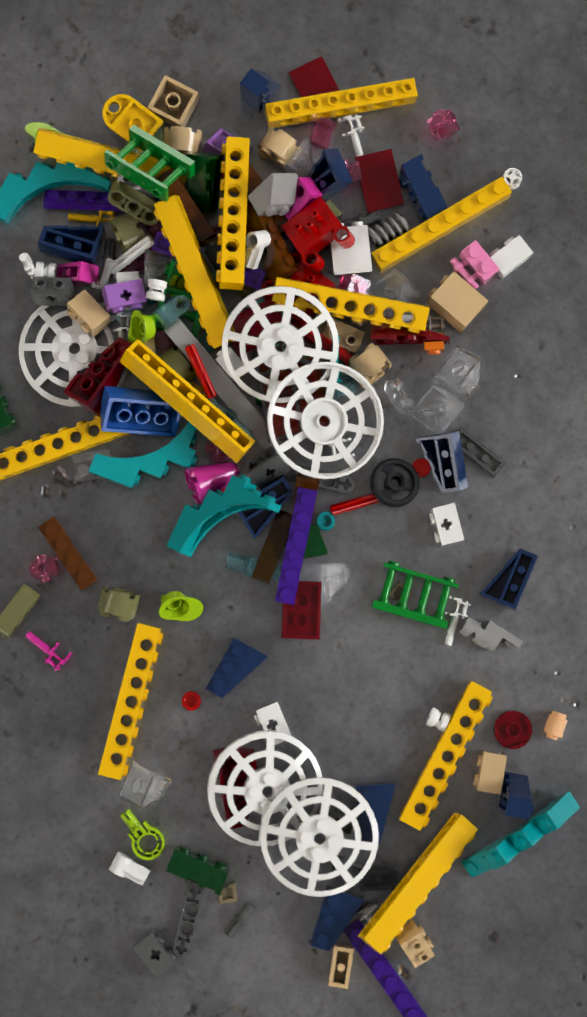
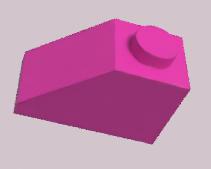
M83 261L58 264L56 277L71 278L73 285L91 286L92 282L96 285L99 277V266Z

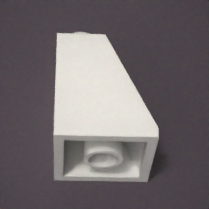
M363 221L351 222L352 226L347 227L355 237V243L352 247L344 249L335 240L330 243L333 275L372 272L368 226L363 225Z

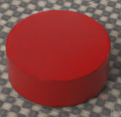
M424 458L416 459L412 464L419 478L426 477L431 471L428 460Z
M189 691L182 697V705L189 711L196 710L201 704V697L197 692Z

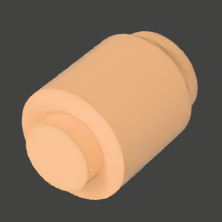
M552 711L551 715H548L543 731L547 733V738L557 740L558 737L562 738L567 723V715Z

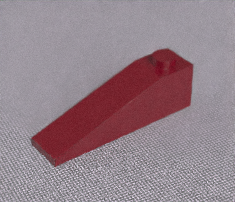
M382 323V326L372 324L371 340L374 345H414L444 341V344H450L449 336L425 329V331L420 330L419 333L408 331V327L401 326V329L390 328V324Z
M119 337L102 352V356L96 362L91 361L88 364V369L82 374L78 373L75 375L63 393L86 410L100 417L104 386L117 387L125 368L120 360L132 343Z
M239 747L236 749L243 758L255 753L253 748ZM225 748L212 750L214 763ZM231 756L224 761L217 775L218 785L227 786L229 777L237 765ZM256 760L248 763L254 771L257 769ZM243 769L236 777L234 786L244 787L248 775ZM220 793L227 821L234 815L229 808L227 794ZM233 794L234 804L239 812L247 803L244 795ZM249 814L244 817L246 820H248ZM238 822L235 825H233L230 829L244 827L245 825H243L241 822Z

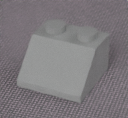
M272 173L248 196L258 216H283L289 212V208L295 204L297 173Z

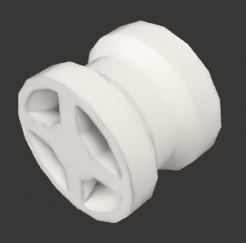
M516 168L507 169L503 175L510 190L516 189L522 180V174Z

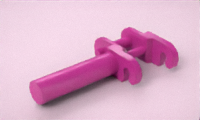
M30 631L25 636L26 639L44 653L50 655L48 658H45L44 664L49 663L55 668L54 671L60 670V665H65L73 654L70 652L65 659H61L54 652L60 643L57 642L51 648ZM53 656L60 661L58 665L51 660Z

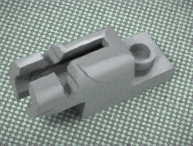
M468 617L459 630V633L465 637H469L471 633H474L472 642L485 650L494 651L502 639L504 640L503 644L511 649L514 647L520 648L523 643L522 640L491 620L483 626L484 623Z

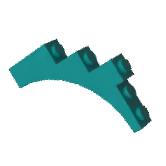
M36 161L27 180L19 173L14 175L9 172L0 188V221L8 225L15 213L26 202L45 192V190L63 186H86L109 192L112 183L107 176L103 174L98 176L89 167L81 169L75 167V164L67 162V164L57 162L53 169V166L43 161V163Z
M188 421L181 433L169 444L155 452L139 457L115 458L95 453L88 473L132 489L133 485H138L141 477L138 471L160 479L162 475L166 476L169 468V465H166L167 462L185 469L190 466L194 467L197 456L194 455L196 450L189 448V446H193L197 435H194L196 428Z
M242 474L240 477L232 475L224 492L218 489L216 492L208 490L201 506L194 504L191 507L185 504L166 546L191 557L207 532L229 515L249 509H267L279 513L281 505L274 503L276 499L265 494L264 498L261 497L262 492L255 490L257 486L250 483V478Z
M570 791L553 799L529 820L502 838L465 857L461 863L471 878L488 870L500 868L508 864L518 853L533 847L544 835L559 829L580 806Z

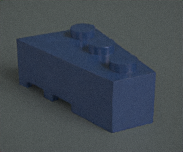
M251 68L240 82L241 102L260 114L262 110L265 111L266 103H271L270 100L282 85L266 73Z
M519 549L479 594L480 597L516 611L537 563L538 555Z
M505 771L498 810L506 816L529 820V815H533L534 804H532L528 776Z

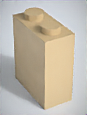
M453 272L450 276L446 274L439 282L441 286L438 289L435 287L428 294L429 300L426 304L459 333H462L485 307L488 300L456 272Z

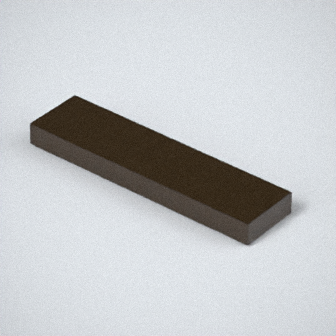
M282 510L276 513L251 578L268 585L270 584L288 538L293 514Z

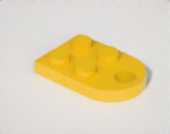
M117 94L110 97L105 102L102 110L106 126L127 143H129V129L133 125L154 136L164 123L162 119L134 98L125 94ZM112 104L119 105V110L115 113L109 111V107ZM135 147V149H137L139 152L142 151L138 147Z

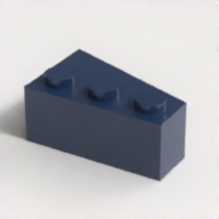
M338 148L324 149L321 152L322 156L313 164V169L309 175L305 176L311 177L323 194L321 197L325 202L353 183Z
M420 154L401 165L400 177L398 178L402 187H406L409 191L408 197L411 203H415L418 207L417 213L421 220L427 221L448 207L438 186L436 187L430 178L432 176L430 170L426 171L422 164L424 158Z
M43 226L38 241L39 250L42 253L70 261H83L95 265L106 234L105 226Z
M459 431L416 438L417 443L420 444L424 452L425 459L428 460L433 470L432 473L442 493L456 492L469 488Z
M282 475L258 490L262 492L261 497L263 498L265 494L275 498L274 503L281 505V508L294 493ZM249 509L237 512L254 539L257 538L259 533L276 514V512L267 509Z
M233 638L205 689L223 698L268 656Z
M395 782L356 784V791L364 797L374 813L378 827V844L381 842ZM363 811L358 815L361 841L373 842L372 825L366 811Z
M327 885L325 891L333 890L336 888ZM348 891L331 896H323L310 940V946L330 951L365 901L364 896Z

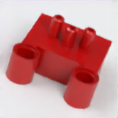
M321 196L281 226L301 254L303 263L312 272H319L323 269L324 260L318 252L333 240L344 249L352 247L355 243L354 235L346 226L342 225Z
M291 253L295 262L299 263L297 265L298 270L292 274L291 280L335 288V283L322 273L310 271L303 263L302 256L299 253ZM266 280L263 282L261 289L274 287L275 283H272L271 280ZM273 293L264 295L262 297L263 299L267 300L273 296ZM310 293L316 299L318 298L315 293ZM306 308V311H303L310 318L315 314L313 313L314 309ZM291 313V318L302 326L307 324L301 317Z

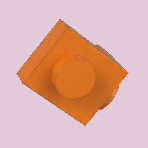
M444 341L424 342L425 353H429V355H440V352H445Z

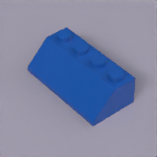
M104 386L101 400V431L176 437L181 415L153 390Z

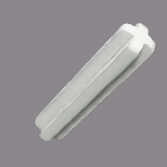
M145 236L113 262L110 274L114 275L116 272H119L153 246L154 240L152 237Z

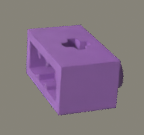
M142 279L104 285L102 288L106 311H112L113 314L121 313L126 308H131V310L143 308L142 305L147 302ZM122 294L128 297L127 301H125V298H121Z

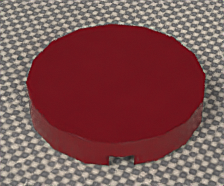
M514 710L506 711L495 720L493 727L494 736L503 747L519 749L529 742L532 735V724L523 713Z

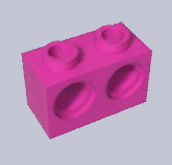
M311 177L298 178L295 204L285 214L288 221L319 196L323 195Z

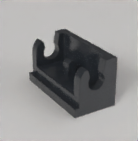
M218 238L200 249L215 276L216 270H220V263H217V252H221V245H217ZM232 265L225 266L228 270L235 269Z
M399 869L368 870L359 881L360 891L394 890L399 884Z

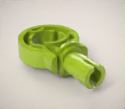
M129 808L126 809L125 813L122 812L120 814V818L130 828L131 832H128L127 835L131 839L133 852L143 860L157 858L165 846L162 832L157 827L149 825L146 820L141 823ZM150 834L158 841L159 838L156 835L158 834L161 838L160 848H158L159 842H157L154 849L145 851V854L151 855L141 854L140 852L143 853V849L139 846L140 839Z

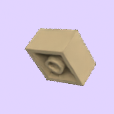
M165 75L147 109L170 126L185 127L200 100L199 92Z

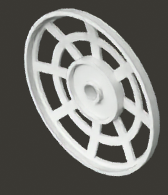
M267 287L248 295L231 312L223 331V358L231 377L248 394L268 402L271 401L276 386H279L282 382L277 381L279 371L288 368L292 371L299 368L297 363L302 355L314 357L311 364L318 362L319 358L330 359V362L336 363L338 357V333L329 311L314 296L294 287ZM287 293L285 305H272L261 310L255 299L267 294ZM295 295L310 301L322 314L312 320L305 312L293 307ZM249 304L254 315L247 321L242 333L230 331L236 316ZM284 311L282 322L270 324L265 316L267 313ZM291 313L301 317L307 324L299 330L289 324ZM259 320L264 328L259 337L248 336L247 334L255 321ZM326 320L330 326L333 338L332 352L321 350V337L317 326ZM310 331H313L315 337V349L304 347L302 337ZM228 339L240 342V355L244 365L235 371L228 354ZM284 341L286 343L285 350H276V342ZM246 343L256 345L259 355L250 362L246 355ZM262 363L272 368L270 379L260 375L254 368ZM327 369L319 381H326L330 376L331 369ZM313 370L306 371L300 375L305 385L310 383L306 377ZM249 372L257 380L268 384L266 395L252 390L239 377ZM291 380L286 386H290L296 383L294 382V380ZM320 387L310 389L309 392L312 394ZM301 395L297 400L303 399L304 397ZM278 397L276 403L289 402L291 397Z
M104 301L98 302L102 307L106 308ZM41 305L29 317L20 336L19 360L22 371L33 389L42 397L62 406L82 407L68 397V400L55 397L44 391L40 386L49 379L53 383L66 388L73 377L77 375V372L88 369V364L91 361L95 362L97 355L102 354L108 346H98L95 337H92L89 333L86 334L81 329L80 323L77 320H72V326L62 329L55 321L69 316L68 310L51 317L45 311L49 306ZM39 315L45 321V324L37 335L36 343H25L28 329ZM110 315V323L115 319L120 323L118 315ZM123 319V327H127ZM107 326L103 330L107 336L108 343L110 346L114 342V339L109 327ZM50 327L56 333L53 342L41 343L46 330ZM126 329L125 332H126V341H127V339H128V332H129V331H127V329ZM78 344L80 351L77 354L70 353L71 345ZM24 351H35L37 364L43 372L35 381L26 366ZM41 351H52L55 361L48 368L45 367L42 361ZM61 367L69 371V382L60 380L52 374ZM126 367L124 368V371L121 375L117 387H120L122 385L123 381L128 375L129 369H127Z
M316 362L293 371L276 388L268 407V433L277 454L292 469L312 478L335 479L358 470L373 456L383 434V409L375 389L359 372L339 363ZM313 369H331L329 381H316L305 385L300 375ZM339 371L353 377L364 387L365 391L355 396L348 388L336 383ZM291 380H294L299 390L290 398L286 409L275 406L281 391ZM317 387H327L325 398L314 400L309 390ZM337 389L344 393L350 400L341 405L333 400L334 390ZM301 395L308 404L302 413L292 410L295 401ZM368 397L371 398L375 408L376 428L364 426V412L360 403ZM354 406L358 415V425L348 423L346 412ZM273 414L284 416V429L288 441L280 446L276 441L273 431ZM321 416H326L329 419L327 427L320 425L319 419ZM290 418L301 421L302 431L294 437L290 429ZM346 431L355 432L356 436L353 442L346 448L340 438ZM362 435L374 436L367 453L356 462L350 453L358 445ZM308 438L315 443L314 453L311 454L305 451L298 443ZM333 443L339 451L338 454L332 456H321L323 445ZM294 447L302 456L312 460L311 471L305 470L293 463L284 452ZM344 458L349 465V468L336 473H318L320 462H332Z
M271 730L249 733L229 744L219 754L213 764L207 785L209 807L219 826L229 836L239 842L261 846L260 835L264 815L274 798L286 787L290 786L288 778L297 771L300 781L306 779L300 766L307 758L312 762L316 776L322 777L319 764L312 752L293 736ZM266 738V750L255 752L245 758L236 751L240 746L250 741ZM274 738L290 742L300 748L302 752L294 760L285 753L274 751ZM231 756L237 765L229 777L227 786L215 784L221 766ZM266 757V767L254 771L248 764L258 758ZM274 757L290 763L283 773L274 768ZM243 769L248 775L244 787L234 786L236 777ZM318 784V787L305 786L293 791V794L301 796L299 802L306 799L308 795L322 797L323 785ZM266 786L272 787V792L269 795L262 794V790ZM215 793L227 794L228 805L234 816L225 822L217 810ZM233 794L244 795L247 803L239 812L234 804ZM286 797L281 800L272 814L280 811L284 816L289 811L286 806L288 803ZM315 803L309 816L317 813L320 803ZM252 811L262 814L261 825L252 823L244 817ZM297 813L288 822L296 828V831L301 824L296 818ZM241 822L248 828L259 830L258 841L244 838L233 832L230 828L236 823ZM281 822L272 824V826L280 827ZM284 837V842L292 838ZM278 839L267 841V846L279 844Z
M315 777L291 784L274 798L263 818L260 841L266 864L282 884L300 894L323 897L344 892L364 877L375 859L379 835L374 813L368 802L358 791L339 780ZM308 785H324L323 797H310L299 802L293 794V791ZM332 786L350 793L360 804L353 810H350L343 803L332 799ZM286 797L292 808L284 816L280 827L268 825L274 809ZM322 803L320 814L308 816L303 808L310 804ZM329 805L339 808L346 815L336 821L328 816ZM363 811H366L372 825L373 842L361 841V831L356 817ZM297 813L302 820L297 831L286 829L290 818ZM349 822L353 824L355 840L344 839L341 828ZM267 833L278 835L279 849L283 860L275 865L272 863L268 853ZM318 833H322L326 837L325 841L321 844L314 841V836ZM284 837L296 839L298 850L288 855ZM342 847L354 848L350 858L343 865L337 857ZM360 849L371 850L366 865L353 879L347 869L355 861ZM304 856L309 861H312L310 872L302 870L294 862ZM331 861L337 869L330 873L318 874L320 863ZM289 866L297 874L309 878L307 890L290 883L279 871ZM341 875L347 883L333 890L315 891L317 880L331 879Z

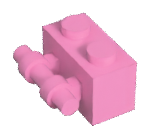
M476 240L460 252L459 258L462 262H459L456 257L450 261L454 267L453 270L459 273L475 290L479 287L475 282L476 280L483 286L497 275L500 270ZM466 266H467L468 269L472 272L473 275H470V274L466 271V269H465Z

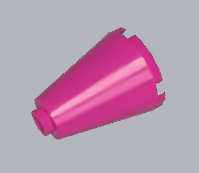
M231 461L188 467L184 471L187 486L194 493L192 497L198 505L203 503L208 490L214 492L217 489L222 490L227 486L232 475L238 477L240 474L237 464H233Z

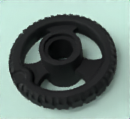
M399 458L386 459L380 462L371 474L370 486L373 495L386 506H405L416 497L419 490L418 474L415 468L405 460ZM394 465L404 468L411 476V479L406 480L403 473L394 471ZM380 471L387 475L383 483L385 490L382 491L379 490L377 484ZM391 479H396L399 486H393ZM403 488L409 490V495L404 499L392 500V494H397Z

